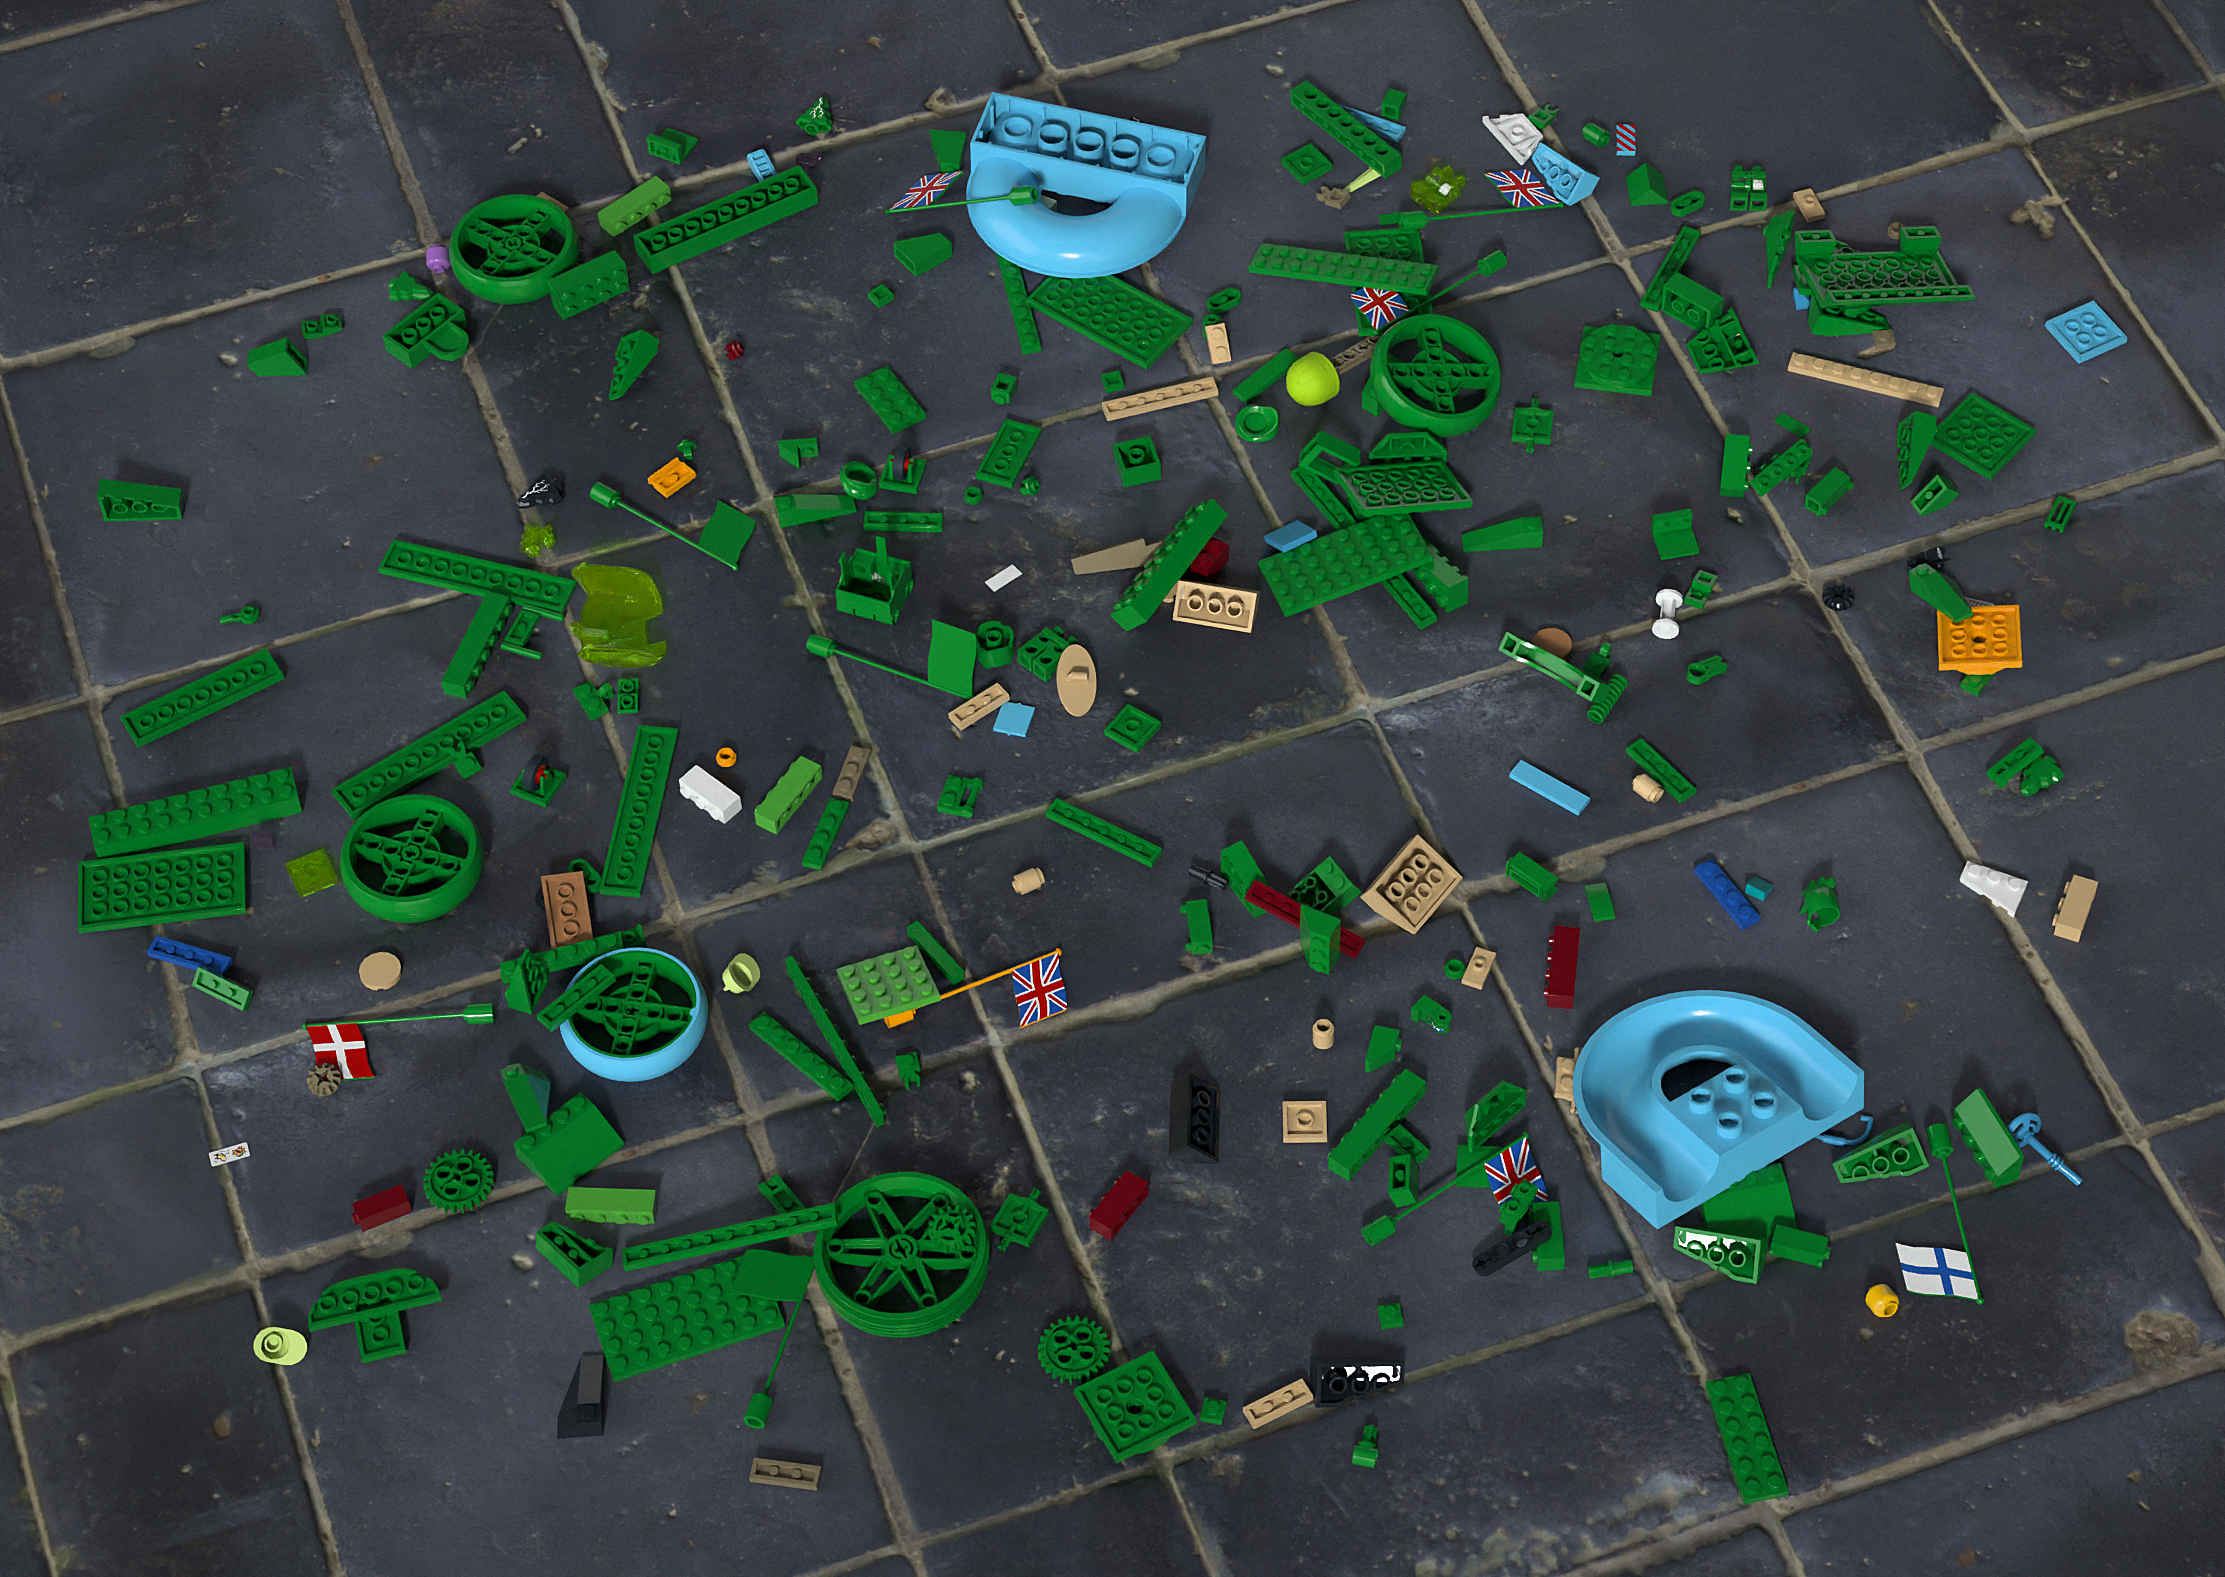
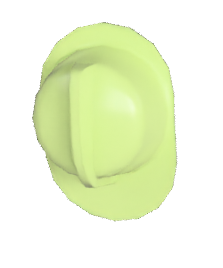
M740 953L729 963L722 974L725 983L723 990L741 993L743 991H750L760 978V970L751 956Z
M268 1327L257 1334L253 1349L255 1354L263 1361L293 1365L304 1358L307 1352V1343L299 1332L279 1327Z

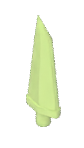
M1369 167L1368 170L1343 190L1351 193L1381 175Z

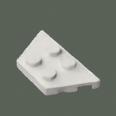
M1524 114L1500 115V118L1489 119V116L1483 117L1485 126L1520 165H1523L1537 149L1540 142H1543V135Z

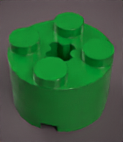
M989 621L981 624L977 632L974 633L977 638V660L987 669L1010 664L1015 654L1014 633L1010 626L1002 625L999 621Z

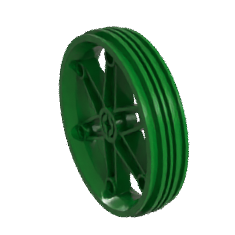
M894 1172L866 1179L848 1189L834 1202L837 1207L838 1226L818 1230L814 1243V1265L818 1284L824 1297L844 1320L863 1331L879 1336L893 1338L915 1337L934 1332L949 1325L965 1313L974 1303L985 1283L989 1270V1238L981 1214L971 1200L958 1188L931 1175L916 1172ZM919 1197L931 1201L903 1227L885 1199ZM948 1206L952 1210L959 1206L961 1212L967 1209L968 1214H972L977 1227L975 1229L976 1237H971L974 1246L964 1245L965 1250L958 1247L957 1253H954L953 1249H949L948 1253H945L943 1247L938 1250L936 1244L931 1243L928 1234L929 1226L918 1241L911 1237L933 1214L939 1216V1209L945 1212ZM866 1207L878 1238L835 1239L845 1222L857 1211ZM880 1214L885 1215L897 1234L889 1240L878 1215ZM849 1250H881V1256L851 1254ZM923 1252L955 1255V1258H923ZM830 1262L871 1267L872 1270L853 1298H851L837 1283L832 1273ZM885 1268L893 1272L874 1293L870 1292V1289ZM915 1268L926 1294L920 1295L907 1273L912 1272ZM969 1270L962 1284L949 1297L939 1303L926 1271ZM899 1281H901L919 1308V1311L908 1313H886L873 1310L877 1303Z

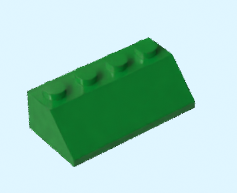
M1978 1088L1955 1108L1952 1124L1961 1133L1966 1147H1970L1976 1163L1982 1166L1986 1179L1989 1182L1991 1181L1994 1187L1997 1188L2019 1179L2024 1155L1983 1090Z

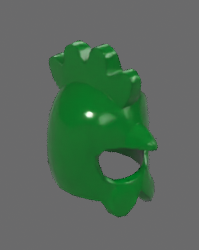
M1821 877L1818 882L1812 880L1808 884V889H1804L1801 893L1804 898V904L1800 914H1808L1807 925L1814 932L1820 931L1821 927L1834 923L1840 916L1839 900L1833 890L1836 885L1834 878L1827 879L1826 877ZM1814 912L1819 914L1817 921L1811 919Z

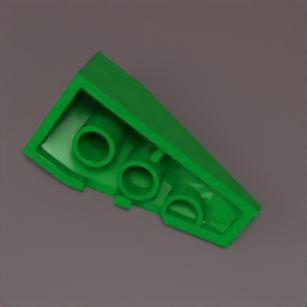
M1789 210L1771 218L1769 226L1765 225L1766 278L1767 288L1769 289L1773 285L1792 237L1795 210Z
M642 329L621 337L615 355L618 363L613 368L616 376L611 382L609 394L611 401L625 394L657 354L659 339Z
M1914 411L1898 424L1896 446L1900 448V453L1897 455V461L1901 462L1898 470L1899 489L1903 490L1912 483L1937 432V416Z
M788 493L772 497L780 528L857 512L854 499L849 495Z
M1926 563L1908 571L1911 591L1955 623L1973 616V611L1953 578Z
M525 949L516 965L510 985L506 990L505 998L509 1008L532 1015L549 983L547 969L541 966V962L536 961V957L529 949Z
M522 1063L511 1064L499 1070L505 1090L526 1133L547 1126L548 1102H550L549 1093L552 1086L546 1073Z

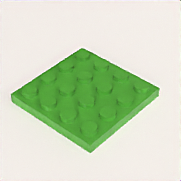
M917 945L836 969L837 976L859 1025L941 1001L938 989Z

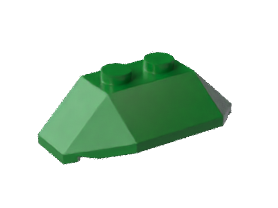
M1428 432L1387 434L1369 453L1368 466L1442 460L1447 465V449Z
M1501 1081L1472 1108L1466 1111L1464 1116L1465 1133L1469 1152L1475 1151L1526 1106V1090L1524 1088Z

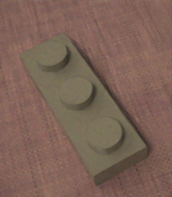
M851 745L833 790V798L853 802L870 759L871 749Z
M754 1458L749 1479L750 1482L817 1491L822 1469L821 1466Z

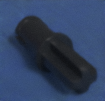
M1192 864L1189 869L1188 875L1202 881L1204 885H1211L1222 891L1226 890L1229 885L1226 878L1215 874L1211 869L1206 870L1197 864Z

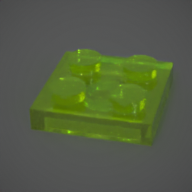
M324 849L284 863L299 898L339 883Z

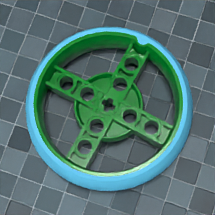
M650 948L619 949L594 959L583 967L571 980L566 991L600 964L609 970L615 978L632 975L630 985L615 990L609 997L596 996L560 1025L562 1038L573 1057L586 1069L601 1077L616 1081L637 1082L662 1076L680 1066L693 1054L706 1030L708 1001L704 988L696 974L685 963L668 953ZM657 976L666 978L680 986L690 997L692 1007L664 1004L660 996L654 991ZM576 1021L604 1024L608 1033L614 1038L610 1053L596 1049L588 1044L578 1033ZM659 1032L678 1034L669 1043L656 1050L635 1055L638 1043L652 1039Z

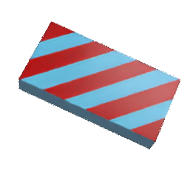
M1616 124L1617 155L1635 156V125Z

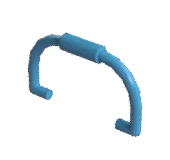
M1861 1115L1860 1120L1867 1121L1865 1133L1858 1139L1845 1140L1846 1138L1828 1134H1819L1814 1138L1822 1140L1823 1143L1843 1147L1844 1145L1860 1144L1871 1133L1873 1117Z

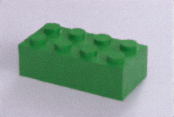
M615 250L548 280L552 305L563 320L630 290L626 264Z

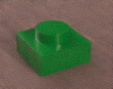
M883 284L867 293L868 299L879 309L894 300V294Z
M1119 371L1101 374V382L1105 393L1124 390V382Z
M1399 1303L1377 1306L1381 1330L1403 1327Z
M1205 1397L1200 1421L1222 1425L1227 1401Z

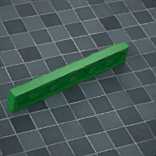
M1686 226L1682 228L1640 301V307L1655 312L1659 311L1662 305L1663 285L1676 272L1681 273L1701 238V231Z
M1058 798L1055 799L1046 811L1047 818L1151 868L1163 853L1162 848Z
M619 931L534 954L536 961L541 962V966L547 969V973L588 963L606 953L625 949L622 932ZM520 958L500 963L503 984L511 982Z
M761 1013L749 1024V1029L837 1102L853 1090V1084L767 1013Z

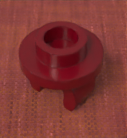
M732 340L731 344L725 347V350L729 352L726 354V357L730 360H734L737 356L739 358L743 357L744 345L740 341Z

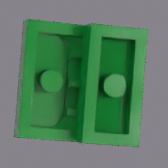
M1457 1145L1456 1178L1501 1150V1147L1479 1146L1471 1153L1468 1151V1145ZM1484 1166L1457 1182L1456 1187L1490 1189Z

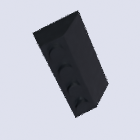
M1190 1072L1171 1081L1169 1156L1187 1164L1218 1163L1220 1089Z

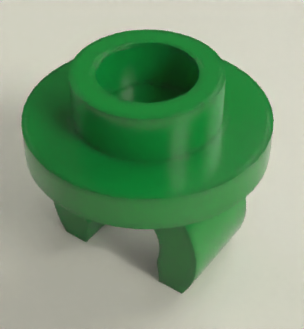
M687 439L682 440L677 445V450L684 452L685 461L693 460L691 451L695 450L697 446L695 442Z
M1034 476L1022 480L1025 486L1019 488L1022 495L1029 494L1035 496L1038 494L1040 483Z

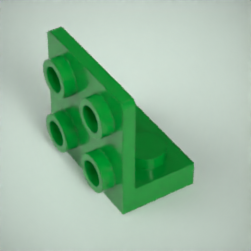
M666 128L661 136L650 133L646 138L649 154L678 165L682 164L698 143L697 138L670 128Z
M1691 509L1652 515L1651 533L1661 560L1699 554V547L1691 528L1693 517Z

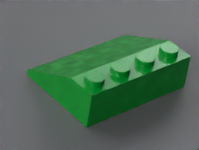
M581 1092L548 1116L547 1126L530 1131L513 1143L517 1158L557 1197L625 1145L596 1106Z
M1780 1163L1765 1166L1756 1172H1750L1741 1181H1736L1729 1188L1698 1205L1705 1228L1748 1232L1769 1237L1774 1235L1776 1224L1798 1230L1787 1180Z

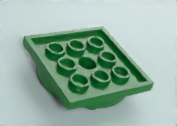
M1609 324L1600 328L1584 326L1574 387L1651 396L1660 334L1644 333L1633 326Z
M1150 1351L1073 1389L1074 1395L1090 1419L1095 1433L1104 1442L1116 1464L1137 1453L1157 1449L1172 1436L1197 1424L1195 1416L1154 1351ZM1137 1407L1141 1412L1135 1415L1129 1413V1410Z

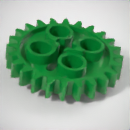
M454 1149L450 1156L447 1152H444L445 1158L443 1159L437 1156V1164L430 1162L431 1169H426L427 1176L423 1177V1188L426 1198L430 1200L431 1205H436L437 1210L443 1207L445 1213L452 1209L453 1214H456L457 1210L461 1209L462 1214H464L465 1208L473 1211L474 1204L480 1207V1200L487 1201L486 1194H492L491 1187L494 1186L491 1164H488L486 1158H481L480 1153L474 1156L473 1150L465 1154L464 1149H462L460 1154H457Z
M1067 1316L1066 1322L1058 1319L1057 1326L1051 1323V1331L1044 1329V1336H1040L1041 1344H1038V1359L1041 1362V1367H1045L1046 1374L1052 1372V1379L1060 1376L1061 1383L1067 1378L1071 1385L1074 1379H1077L1078 1383L1081 1384L1082 1378L1085 1377L1089 1382L1091 1374L1098 1377V1370H1105L1104 1364L1109 1363L1108 1356L1111 1355L1110 1341L1108 1340L1107 1333H1103L1102 1326L1096 1328V1321L1088 1324L1087 1317L1081 1322L1078 1316L1075 1317L1074 1321H1071L1070 1317ZM1086 1337L1087 1339L1081 1340L1079 1338ZM1058 1341H1065V1343H1062V1344H1059V1343H1057V1342H1058ZM1086 1356L1091 1357L1090 1359H1083ZM1068 1360L1069 1362L1062 1363L1061 1361Z

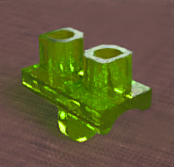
M529 524L525 525V533L521 534L523 540L520 541L521 547L519 551L522 554L526 552L533 559L540 554L541 550L537 545L541 542L546 549L554 546L555 539L552 535V527L548 524L540 529L538 525L533 528Z

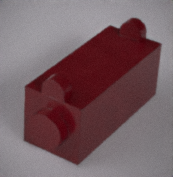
M402 1184L351 1204L354 1213H351L355 1226L360 1225L362 1232L412 1212Z

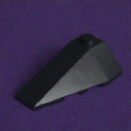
M604 1355L581 1356L558 1414V1439L603 1436Z
M1336 1356L1311 1357L1310 1384L1314 1406L1316 1408L1340 1407L1349 1401L1363 1399L1364 1396L1380 1393L1403 1385L1405 1362Z

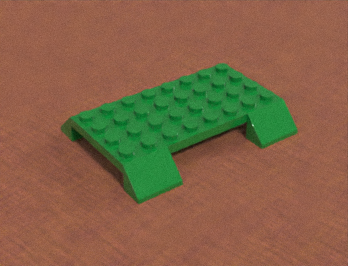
M1936 226L1900 227L1901 251L1833 253L1837 240L1831 230L1795 231L1796 261L1822 309L1954 304L1972 301L1976 298L1969 285L1957 284L1938 251L1942 237Z

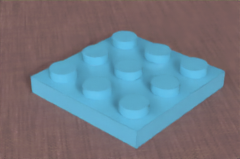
M2094 300L2048 320L2045 324L2048 331L2078 364L2127 342V336Z

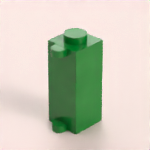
M1837 468L1832 469L1806 494L1804 507L1819 517L1825 515L1835 502L1848 490H1852L1855 487L1854 483L1850 481L1851 477Z
M1207 900L1186 901V905L1180 907V913H1186L1190 943L1185 945L1186 951H1192V955L1212 953L1213 939Z
M1776 1224L1769 1255L1822 1268L1824 1259L1828 1260L1831 1252V1247L1827 1246L1829 1237Z

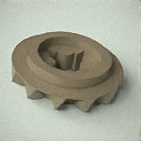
M324 1062L321 1065H315V1068L309 1071L308 1078L306 1079L308 1088L317 1096L331 1095L341 1084V1074L333 1064L330 1065ZM327 1074L326 1077L330 1083L328 1081L320 1083L321 1081L317 1076L324 1077Z

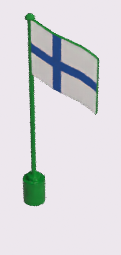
M1942 1123L1933 1124L1926 1129V1134L1932 1156L1943 1161L1965 1252L1945 1248L1911 1247L1896 1243L1906 1290L1925 1296L1959 1297L1974 1300L1977 1304L1982 1305L1985 1300L1981 1297L1946 1159L1953 1152L1948 1127Z

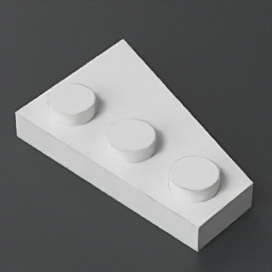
M1967 861L1960 878V882L1979 895H1985L1991 899L1992 903L1997 907L2001 906L2008 911L2007 914L2013 918L2028 884L2026 880Z

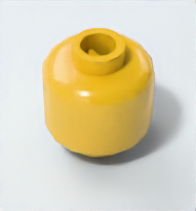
M1886 1284L1872 1286L1865 1299L1867 1306L1878 1317L1892 1316L1897 1311L1899 1305L1898 1296Z

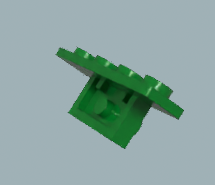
M1800 439L1783 454L1778 452L1771 457L1769 465L1765 463L1758 468L1757 471L1759 473L1750 481L1751 486L1763 497L1813 455L1814 452L1803 439Z

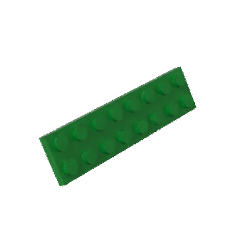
M265 648L121 715L120 719L135 745L139 748L284 680V676Z

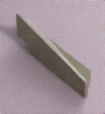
M1138 537L1083 553L1080 557L1072 558L1071 563L1076 575L1142 567L1156 556L1154 552L1161 545H1164L1165 541L1159 539L1145 544L1144 538Z

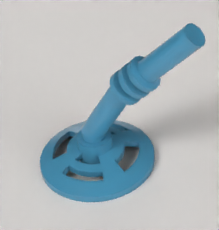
M2024 1113L2008 1125L2007 1129L2019 1148L2030 1144L2047 1160V1164L2054 1167V1170H2059L2076 1186L2082 1182L2083 1179L2065 1165L2064 1160H2060L2061 1157L2057 1156L2056 1153L2050 1152L2035 1138L2041 1128V1119L2036 1113ZM2030 1120L2036 1121L2037 1125L2035 1126V1124L2030 1122ZM2020 1124H2023V1125H2021V1126L2016 1130V1134H2013L2014 1130H2015Z

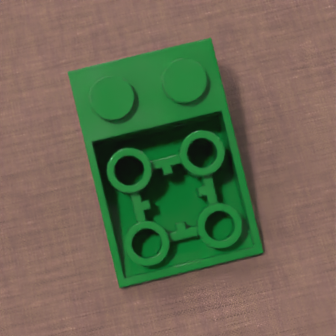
M1329 856L1285 896L1301 905L1303 904L1330 915L1346 907L1362 891L1342 866Z

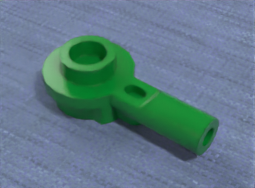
M246 606L241 609L240 613L219 617L220 624L231 622L254 624L258 621L259 610L255 606Z

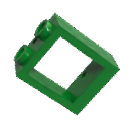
M1320 430L1301 450L1298 465L1339 485V482L1334 477V469L1339 467L1317 457V455L1323 450L1345 461L1340 468L1359 467L1361 463V450Z

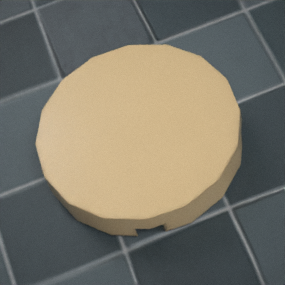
M378 952L364 959L360 965L359 974L362 983L367 988L372 990L383 988L385 990L391 988L400 980L402 969L400 961L395 955L388 952Z

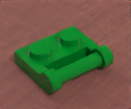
M949 775L939 799L937 811L966 818L972 817L974 813L973 807L979 791L984 786V781L979 778L972 780ZM967 788L971 789L966 805L962 807L961 804Z

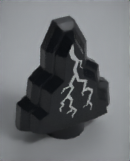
M544 474L535 479V483L529 486L528 492L518 498L516 505L519 509H527L535 505H556L562 502L560 493H562L561 485L556 478L550 480Z

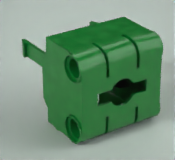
M877 535V553L857 548L854 555H851L847 562L846 552H843L838 561L841 564L842 574L835 590L837 611L894 626L913 589L914 581L912 579L911 562L887 556V539ZM862 593L869 596L872 594H880L884 597L885 600H888L889 602L869 598L866 596H862L860 594Z

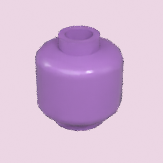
M442 244L432 245L426 251L427 267L434 273H443L444 270H447L450 267L449 249Z

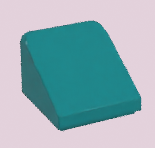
M1754 877L1747 883L1745 893L1764 902L1774 885Z

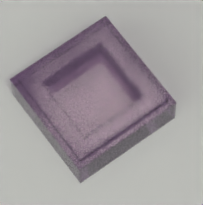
M252 831L251 839L254 849H275L276 842L272 831Z

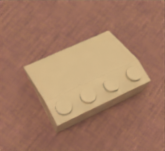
M1417 834L1402 847L1360 898L1375 912L1414 935L1463 877Z

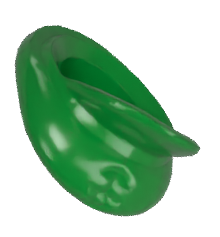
M1251 405L1243 408L1235 419L1237 434L1243 440L1252 443L1272 440L1279 431L1278 412L1273 407Z
M852 461L846 463L841 468L840 481L844 491L849 496L859 500H866L872 498L877 493L878 477L869 465Z

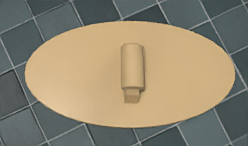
M1073 644L1063 651L1059 659L1056 680L1058 694L1063 706L1071 715L1080 717L1090 710L1094 702L1097 681L1095 667L1090 655L1082 646Z

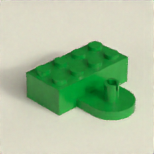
M439 293L435 294L382 335L386 351L411 369L431 354L442 360L455 361L465 355L469 349L468 335L463 330L467 326L464 310Z

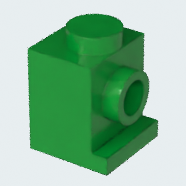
M998 373L991 388V399L1000 405L1004 403L1010 404L1014 393L1018 390L1017 377Z
M641 924L637 925V928L622 931L625 948H647Z

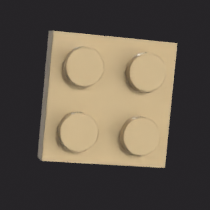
M1283 1101V1143L1327 1142L1326 1101Z

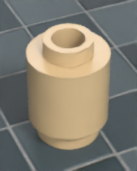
M1647 774L1638 775L1633 780V790L1648 802H1657L1664 793L1661 785Z
M1031 868L1014 876V881H1012L1015 891L1017 893L1020 892L1022 895L1041 887V884L1045 883L1044 876L1039 868Z
M1320 1019L1313 1026V1044L1319 1049H1328L1334 1043V1026L1329 1020Z

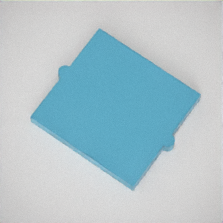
M1004 703L1000 708L993 731L1007 733L1009 736L1012 734L1026 737L1035 713V707L1021 705V703Z

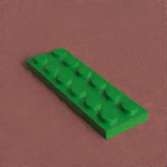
M1750 1373L1706 1381L1705 1388L1743 1505L1788 1496L1789 1490Z

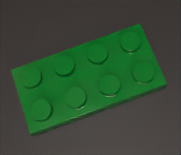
M888 366L854 381L855 388L892 434L926 419V413Z
M1005 418L976 472V479L1012 489L1042 434L1041 428Z

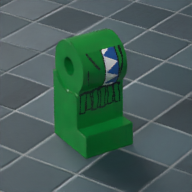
M1425 994L1411 1008L1410 1019L1416 1023L1421 1019L1432 1026L1433 1030L1439 1034H1445L1451 1029V1013Z

